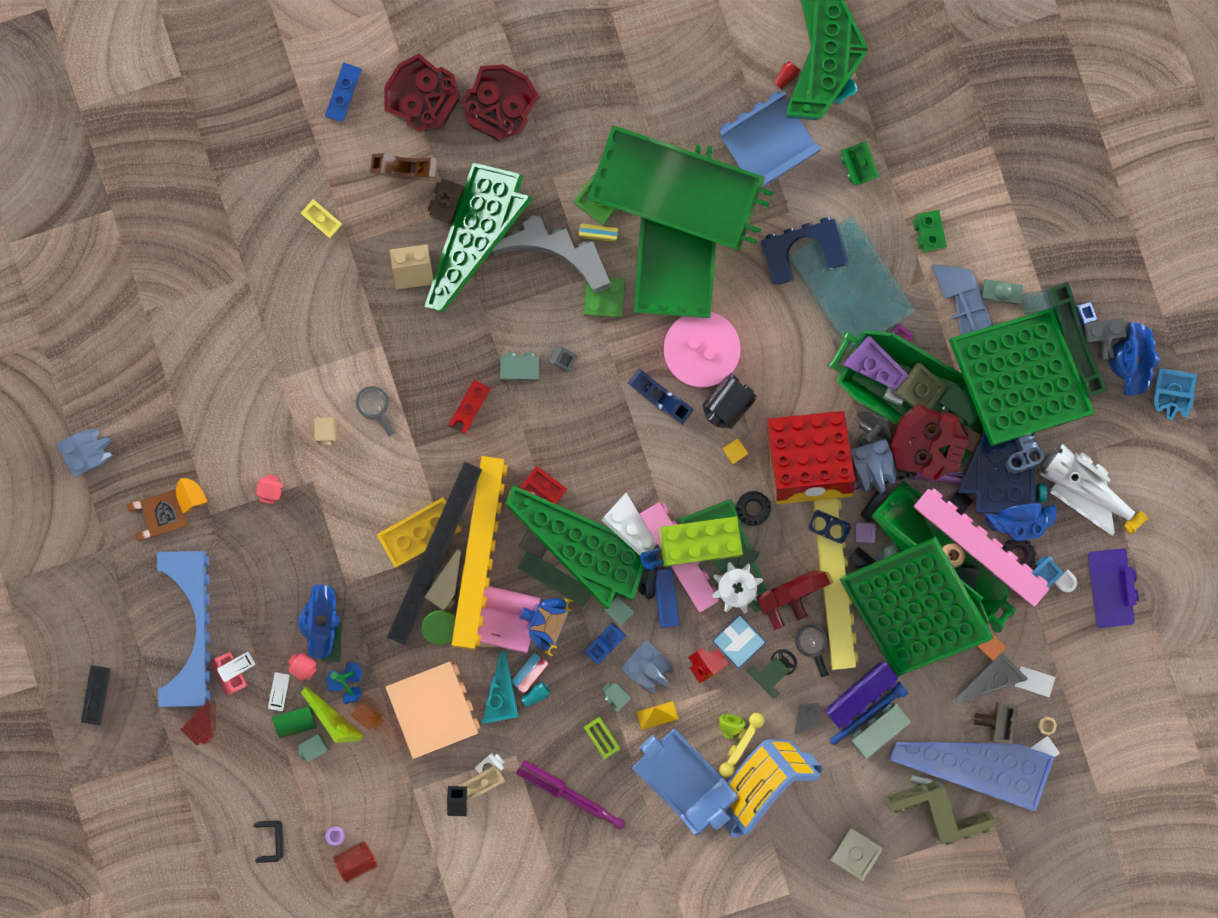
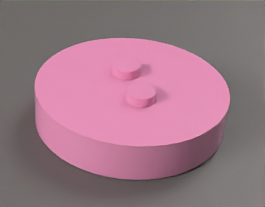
M711 312L710 318L682 316L673 323L666 335L663 351L665 363L671 374L687 386L694 388L716 386L726 376L733 373L740 358L738 334L728 320Z

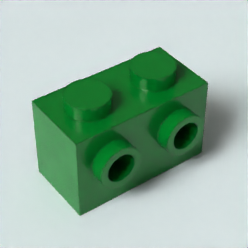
M934 210L916 214L915 220H912L914 231H918L919 238L916 239L918 249L922 250V254L944 250L947 244L940 211Z

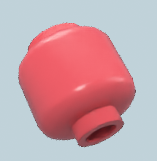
M267 474V477L260 478L256 489L259 501L274 504V501H278L281 497L283 483L278 481L277 476Z
M295 653L288 661L291 664L288 669L289 673L299 681H308L317 671L315 668L316 662L306 653L299 655Z

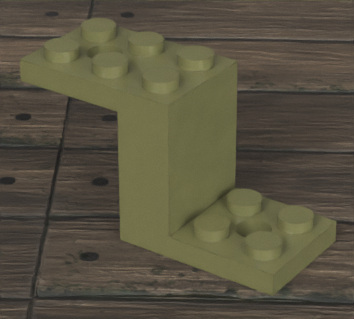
M939 780L883 797L886 806L891 812L894 811L895 813L903 812L906 810V807L912 805L913 807L921 806L925 801L935 835L945 845L955 843L956 839L972 838L975 836V833L981 831L982 833L990 832L994 827H997L996 819L989 811L955 822L946 789Z

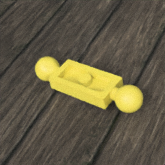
M753 713L749 718L750 725L739 733L737 737L740 739L736 746L732 745L728 752L730 756L728 762L721 764L719 772L723 777L729 778L734 774V765L754 735L756 728H760L764 724L765 720L762 714Z

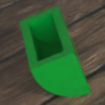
M310 706L272 717L279 738L317 728Z

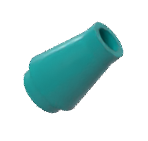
M543 681L536 682L521 700L526 707H530L548 698L551 692Z

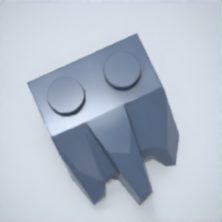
M87 429L56 444L74 478L105 464L113 456L110 452L104 451L105 447L112 440L108 437L98 440L99 430Z
M886 439L850 449L857 479L865 492L870 490L871 485H874L881 494L886 490L884 481L895 483L897 473Z
M647 640L620 668L640 687L652 694L656 692V684L668 689L670 682L664 674L673 673L671 662Z

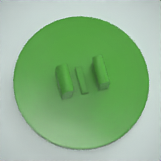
M438 610L428 614L421 626L424 638L430 643L437 645L451 642L456 615L446 610Z

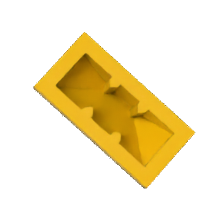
M673 701L636 711L641 730L678 720Z

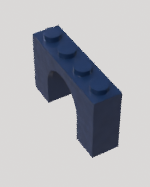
M831 217L822 218L820 223L813 225V222L801 225V229L789 228L783 231L784 234L777 236L776 233L765 236V240H761L773 285L777 286L794 281L789 263V251L792 245L802 238H814L821 244L829 269L849 264L836 219H831Z

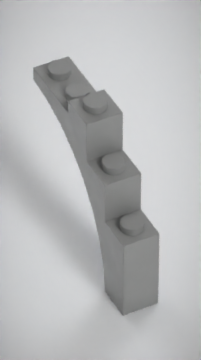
M540 215L526 218L525 222H522L525 230H516L510 234L511 236L502 237L492 250L495 256L516 250H536L549 253L566 261L578 270L588 282L594 294L612 287L593 241L590 243L585 241L580 243L578 248H574L566 228L563 230L562 228L556 229L548 236Z

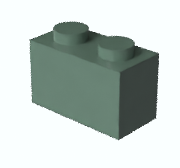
M513 352L505 353V356H501L500 379L539 381V356H535V353H524V356H516V353Z

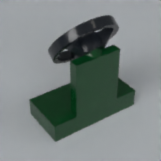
M779 649L773 653L771 662L760 673L754 666H751L747 672L775 699L780 693L773 686L785 675L795 671L797 659L792 652L786 649ZM779 653V659L777 657L774 658L775 654ZM783 653L788 654L793 659L794 664L789 663V660L783 656Z

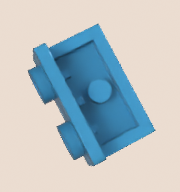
M1042 556L1035 562L1037 566L1031 573L1036 578L1041 576L1048 582L1047 587H1050L1064 574L1054 563L1051 556L1046 558Z

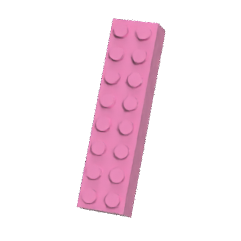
M927 489L913 508L1026 602L1035 607L1048 592V582L1041 576L1036 578L1031 574L1033 570L1025 563L1020 565L1016 561L1018 557L1011 551L1006 553L1002 550L1003 545L995 538L990 540L986 536L988 533L982 527L978 526L976 528L971 524L973 520L970 517L956 512L958 508L950 501L945 503L941 499L943 495L936 489L932 491Z

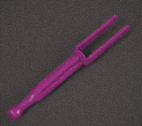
M523 760L521 767L536 776L518 768L516 772L518 776L555 798L562 797L595 817L614 824L616 829L624 828L625 822L623 819L612 816L603 807L569 789L562 780L526 760Z

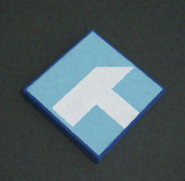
M740 614L712 640L738 669L766 643Z

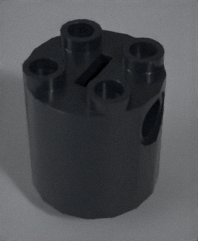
M730 373L702 404L705 417L717 428L732 429L756 401L757 396L748 385L745 384L743 386L739 379Z

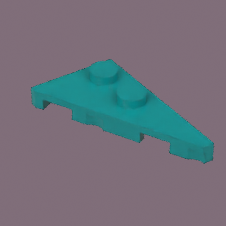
M501 651L497 661V668L481 720L482 724L519 717L506 651Z

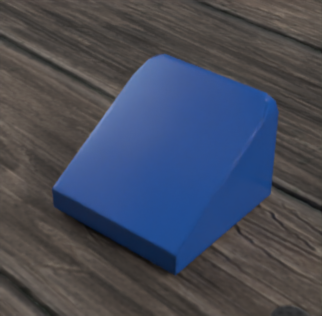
M1091 302L1076 307L1081 325L1097 320Z

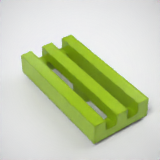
M600 716L584 726L585 731L604 759L621 749ZM599 722V724L601 725V727L603 728V730L615 746L613 750L611 749L606 739L596 726V723ZM590 727L594 728L595 732L597 733V735L609 751L607 754L604 752V750L602 749V747L590 731Z

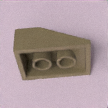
M459 549L454 553L425 596L426 599L442 610L451 609L457 601L455 596L457 595L462 551Z

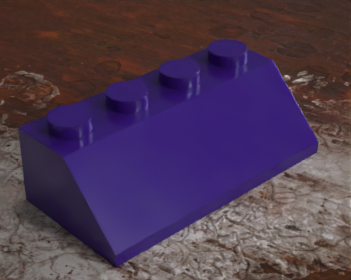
M880 661L823 711L837 728L843 727L845 729L853 722L851 719L855 715L861 716L867 710L866 706L869 703H876L882 697L881 693L884 690L890 691L896 686L897 683L895 681L898 678L885 661Z

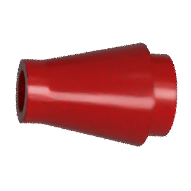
M790 61L787 64L784 63L774 84L783 89L799 76L800 69Z

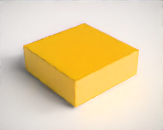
M738 438L722 449L732 465L749 454Z

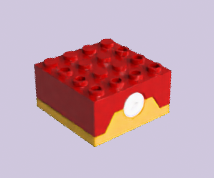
M845 411L767 419V440L776 505L853 497L855 478Z

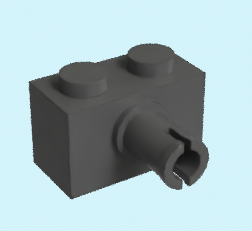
M1124 318L1082 325V331L1087 344L1101 343L1102 359H1114L1112 341L1127 337Z

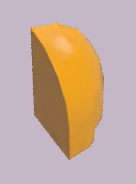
M180 478L177 482L176 497L183 513L191 511L195 506H202L208 502L200 486L193 480Z

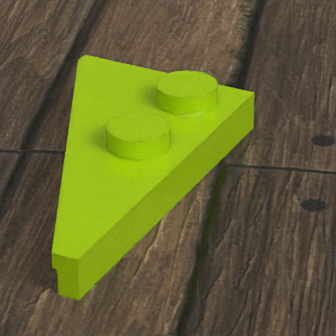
M305 687L302 690L301 694L335 743L360 742L364 735L309 687Z

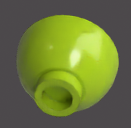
M723 714L719 717L720 729L723 732V736L727 739H733L735 735H738L744 729L746 724L741 717L734 714Z

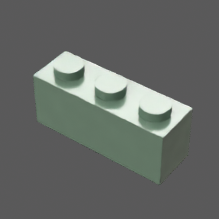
M889 703L881 710L883 713L879 717L873 716L866 722L868 726L863 730L859 728L852 734L851 742L864 758L870 757L911 723L897 704L891 705Z

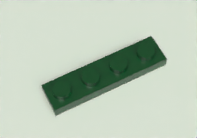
M528 551L518 566V569L583 607L591 596V593L579 581Z

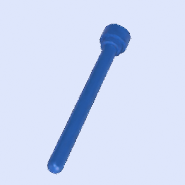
M900 681L897 682L890 694L854 720L847 728L832 737L830 743L836 745L894 699L905 697L909 694Z

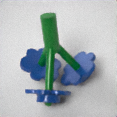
M347 662L345 674L332 670L329 672V677L325 678L329 691L336 690L340 692L342 687L345 688L347 693L343 695L344 704L354 703L362 696L361 688H349L345 678L351 683L360 682L363 671L357 663Z

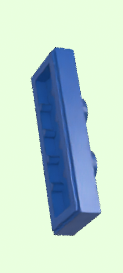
M343 62L325 117L344 123L362 71L361 68Z
M672 568L658 570L655 590L660 627L680 626Z

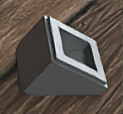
M556 345L548 362L569 372L577 355L564 347Z

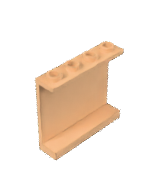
M450 661L386 686L413 759L479 733L478 729L481 727L477 717L473 719L471 711L474 709L470 699L466 701L464 693L467 691L463 681L459 682L457 675L460 673L456 663L452 664Z

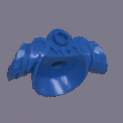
M1130 322L1128 323V339L1114 344L1113 352L1115 358L1109 359V365L1117 376L1125 379L1124 394L1135 396L1149 388L1154 374L1153 368L1159 364L1160 357L1154 350L1156 344L1152 330L1143 324ZM1138 355H1139V356H1140V362L1137 364V359H1138Z
M1041 503L1025 504L1006 508L999 515L986 513L985 521L992 531L997 530L1001 534L1007 533L1013 540L1036 539L1044 534L1046 527L1053 525L1056 520L1057 510L1054 504L1042 509Z
M327 585L312 586L309 604L305 603V607L300 612L297 620L298 629L307 639L308 654L312 658L321 659L330 655L334 643L335 626L339 627V615H336L335 590ZM320 615L325 616L327 619L326 625L322 627L318 626L315 622L316 618Z

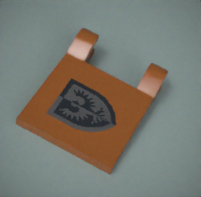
M176 489L127 504L129 512L142 508L148 530L136 533L138 541L188 526L176 497Z

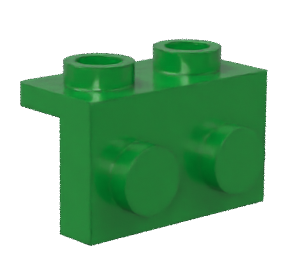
M867 141L841 150V161L847 167V177L854 186L862 185L880 177Z

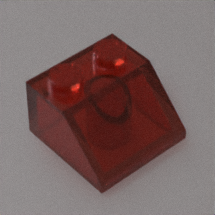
M213 700L207 701L180 729L197 746L208 744L214 738L213 732L216 730V702Z

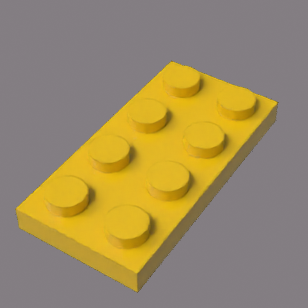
M444 497L376 534L395 568L425 551L446 504ZM459 524L454 535L462 531Z

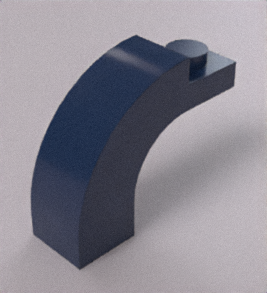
M638 369L627 383L647 401L682 425L694 411L681 398L666 390L641 369Z

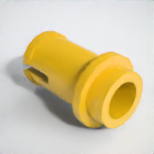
M1139 511L1129 521H1125L1123 527L1129 534L1136 533V529L1147 521L1148 517L1142 511Z

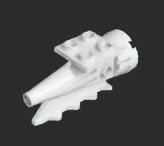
M1060 443V449L1057 450L1055 448L1042 465L1045 469L1044 471L1040 470L1039 475L1055 483L1049 489L1051 494L1113 536L1115 531L1112 512L1129 521L1135 514V511L1107 486V482L1111 479L1108 476L1109 472L1098 463L1096 466L1093 465V461L1083 452L1080 455L1076 452L1073 454L1065 445Z

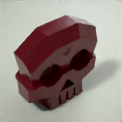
M420 54L399 63L384 87L385 112L407 121V126L419 133L429 129L443 128L460 100L455 75L443 67L437 69ZM429 78L430 83L424 84V79ZM438 100L433 109L430 101ZM415 103L416 106L415 108L411 109L409 108V104Z
M504 64L480 66L473 89L467 90L461 103L468 125L500 142L510 136L523 133L528 123L526 117L537 104L540 96L526 75ZM491 91L492 95L490 97H486L485 92ZM512 104L517 105L515 110L510 109ZM496 112L497 120L489 117V115Z
M919 403L899 418L891 441L897 469L921 473L923 478L934 481L945 474L957 472L968 443V433L962 426L958 415L945 411L939 414ZM931 426L935 427V430L932 432L928 430ZM947 446L944 453L941 448ZM925 453L926 456L924 458H920L919 454Z
M813 570L756 596L762 615H768L775 631L785 626L778 611L780 607L787 604L788 606L791 605L797 621L805 618L808 614L801 602L802 597L833 584L829 572Z

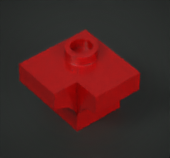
M701 648L688 657L693 664L689 669L699 683L711 678L729 665L719 649L713 652H706Z

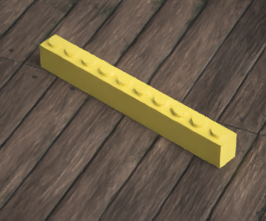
M841 499L813 501L820 571L829 572L833 584L822 588L831 670L855 668V663H859L858 653L857 651L854 652L853 644H856L855 632L852 633L851 625H854V615L849 610L852 600L839 580L842 576L846 575L845 567H848L847 556L843 555V548H846L845 537H841V529H844L843 518H839V510H842Z

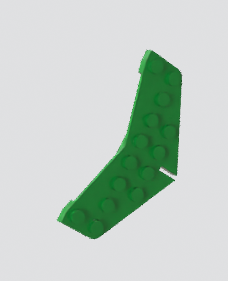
M801 0L811 49L788 104L786 118L822 119L866 57L868 52L865 51L868 50V47L845 0Z

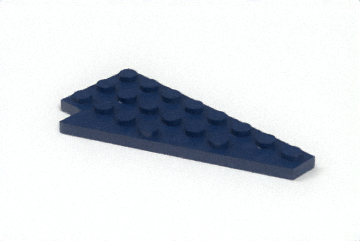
M985 430L959 487L958 494H976V513L1000 514L1006 508L1035 503V467L1016 474L1008 472L1005 465L1006 461L1012 454L1019 452L1015 440L991 447ZM1030 453L1029 458L1035 462V454ZM1011 460L1012 466L1020 467L1018 460Z

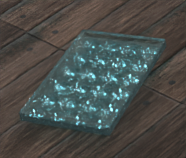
M853 215L838 224L849 264L829 269L823 248L816 239L788 257L842 340L844 339L843 335L845 332L857 338L860 332L864 330L884 332L916 311ZM850 342L848 346V349L850 351L852 350L854 343Z

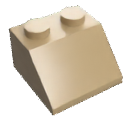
M428 244L390 250L396 290L432 285L433 272Z

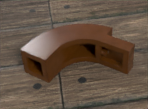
M385 153L372 154L370 173L401 179L429 180V178H435L437 159L432 157L405 158Z

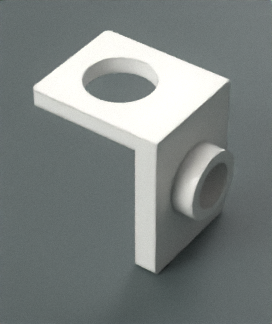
M491 753L475 767L478 773L483 772V765L490 763L493 766L496 765L501 771L504 769V760L498 754L494 755Z

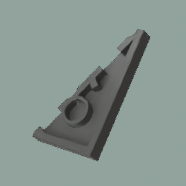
M1001 653L954 701L956 703L964 702L1024 682L1028 678Z

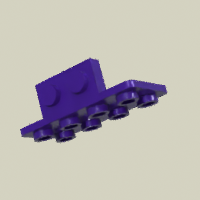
M1126 549L1089 552L1088 560L1096 626L1098 628L1134 624L1133 606L1137 605L1136 601H1139V593L1137 589L1135 590L1134 582L1137 581L1136 571L1132 567H1128Z

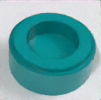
M1039 483L1037 485L1038 502L1046 503L1047 501L1046 483Z

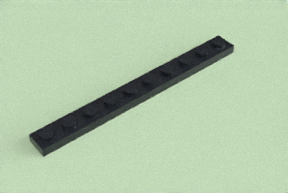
M464 461L387 638L405 645L424 603L425 596L432 585L482 472V468Z

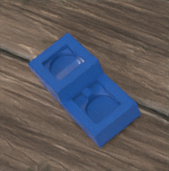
M612 623L584 652L598 665L627 635Z

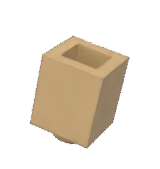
M314 418L315 441L320 442V445H331V442L336 441L335 418Z

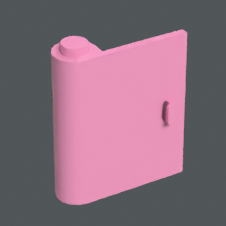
M489 586V589L484 591L487 603L486 608H482L481 616H484L483 627H479L478 635H481L480 643L527 654L531 641L529 630L526 629L528 621L520 619L519 616L523 607L533 611L535 604H540L541 598Z

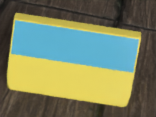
M580 224V238L617 242L618 228Z

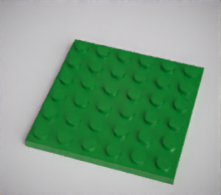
M1052 308L952 337L949 340L991 447L1092 416L1095 413Z
M936 537L844 575L839 579L897 677L991 641L993 638L992 633Z

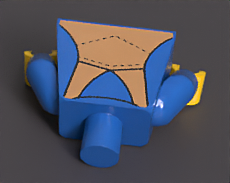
M571 599L543 600L540 604H535L533 611L524 607L521 610L519 618L528 621L526 629L529 630V637L538 648L550 656L553 655L550 653L551 648H557L556 644L569 611L572 610L568 608L569 602H573Z

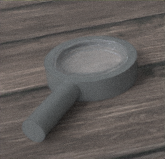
M376 386L362 389L356 398V407L359 413L368 419L378 418L389 437L395 434L394 429L384 415L389 407L387 394Z

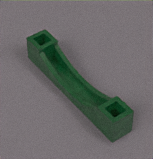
M1069 282L1047 289L1046 291L1088 397L1107 391L1101 372H1099L1082 331Z

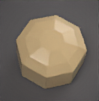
M1045 716L1039 719L1037 727L1040 733L1049 736L1055 733L1057 724L1053 718Z

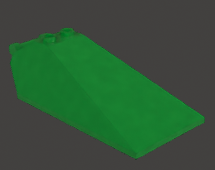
M864 330L860 332L857 338L845 332L843 335L844 339L833 360L829 361L827 365L829 368L839 372L836 378L837 383L855 401L896 425L899 418L907 413L911 407L905 401L899 407L883 399L887 388L886 385L844 365L843 367L839 365L850 342L854 343V346L847 359L869 336L907 374L911 372L916 363H921L946 386V389L932 407V409L940 413L942 410L940 409L941 405L938 403L952 384H955L970 395L962 373L895 333ZM979 415L972 425L968 426L966 424L965 426L978 434L983 429ZM947 446L942 447L941 450L945 452ZM966 449L962 456V463L966 462L970 451Z
M905 481L874 512L872 517L901 551L934 537L937 538L941 547L955 543L913 508L922 495ZM964 550L965 559L962 564L978 566L976 591L962 580L961 582L986 625L989 623L992 630L999 633L1003 630L1006 621L1013 617L1016 612L1014 606L1006 601L1009 597V587ZM1001 608L1003 614L1000 618H997L995 613Z

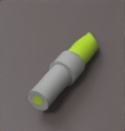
M912 775L910 782L919 785L934 781L930 778Z

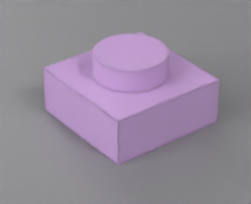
M856 523L855 542L875 543L876 524Z

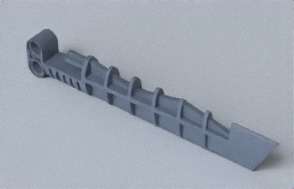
M934 264L932 267L944 299L955 297L957 314L951 318L952 320L958 318L960 335L993 326L972 270ZM1030 434L1014 439L1019 452L1012 454L1006 461L1005 465L1008 472L1012 474L1032 469L1042 462L1044 454L1037 442H1034V435ZM1029 454H1036L1038 461H1032L1029 458ZM1011 460H1018L1020 467L1012 466Z

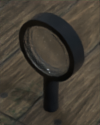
M810 624L803 626L796 634V647L801 654L807 657H814L821 678L826 677L829 674L821 654L824 653L828 646L827 633L818 625Z

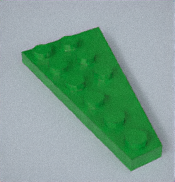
M732 499L677 519L681 524L737 516L742 549L751 550ZM739 557L712 560L722 574L727 572V564L730 562L735 569H743L738 568ZM755 561L750 565V574L754 578H762ZM764 581L757 585L756 593L758 595L767 591ZM741 583L733 584L737 592L742 591ZM752 600L748 604L755 613L761 611L757 601Z

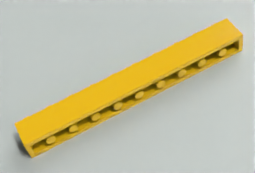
M481 456L480 468H482V472L477 482L452 648L475 651L476 646H480L481 635H478L479 627H483L484 616H481L482 608H486L487 603L484 591L489 589L490 578H487V572L492 570L493 559H490V553L495 551L496 540H493V534L498 532L499 521H496V515L501 513L502 503L499 502V496L504 494L505 484H502V477H506L508 465H504V459Z

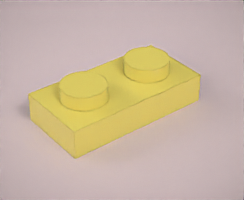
M314 199L301 212V215L330 239L343 225Z

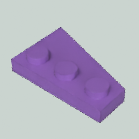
M869 336L843 364L895 390L909 376Z

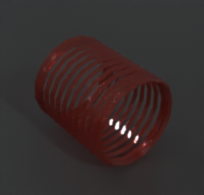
M365 841L333 857L341 877L347 884L350 880L353 881V879L361 877V874L364 875L367 871L370 872V870L372 871L377 868L374 856Z

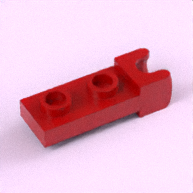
M474 379L448 424L449 427L453 428L456 423L461 422L464 425L462 434L465 435L491 388Z

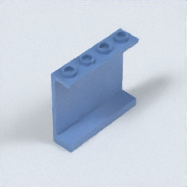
M785 91L782 93L775 92L769 97V101L766 103L759 102L753 107V111L748 114L743 112L737 117V121L732 124L731 122L724 124L719 132V136L741 169L765 177L762 188L821 150L819 144L814 143L800 119L786 118L789 102L785 97Z

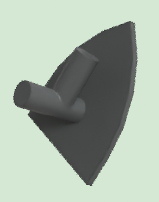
M860 411L856 414L862 421L859 428L869 433L863 439L865 443L870 444L877 435L891 443L893 436L887 418L870 411Z

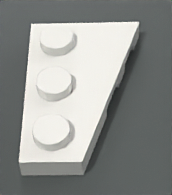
M627 493L620 498L601 520L639 555L642 552L653 550L657 545L656 540Z

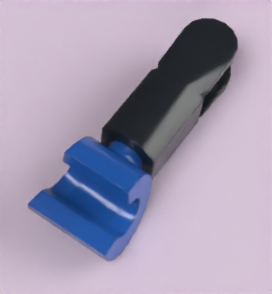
M660 548L642 552L640 555L644 570L639 593L645 594V598L648 600L652 599L655 595L657 567L661 566L664 562L657 560V554L661 551Z

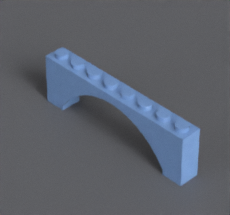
M206 551L157 552V571H163L181 587L192 605L196 619V639L191 656L184 668L171 682L164 687H158V707L207 706V702L211 700V692L207 690V682H210L211 679L210 671H207V663H210V652H207V644H210V632H207V625L210 624V613H207V605H210V595L206 591V586L210 584L209 574H206V567H209L210 560L209 555H206Z

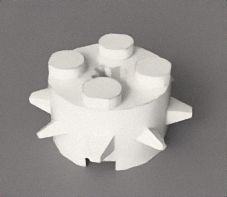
M730 562L727 564V572L723 576H713L718 582V590L712 594V597L721 598L725 602V612H728L732 607H740L745 614L747 613V604L751 603L752 600L757 601V585L763 579L754 578L750 574V564H747L743 569H735ZM739 582L741 583L740 587L743 589L741 592L735 593V589L732 586L733 584L737 585Z

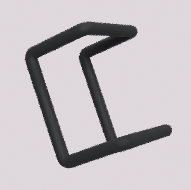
M275 820L258 821L255 823V828L275 827L276 855L260 856L255 862H278L284 856L282 822Z

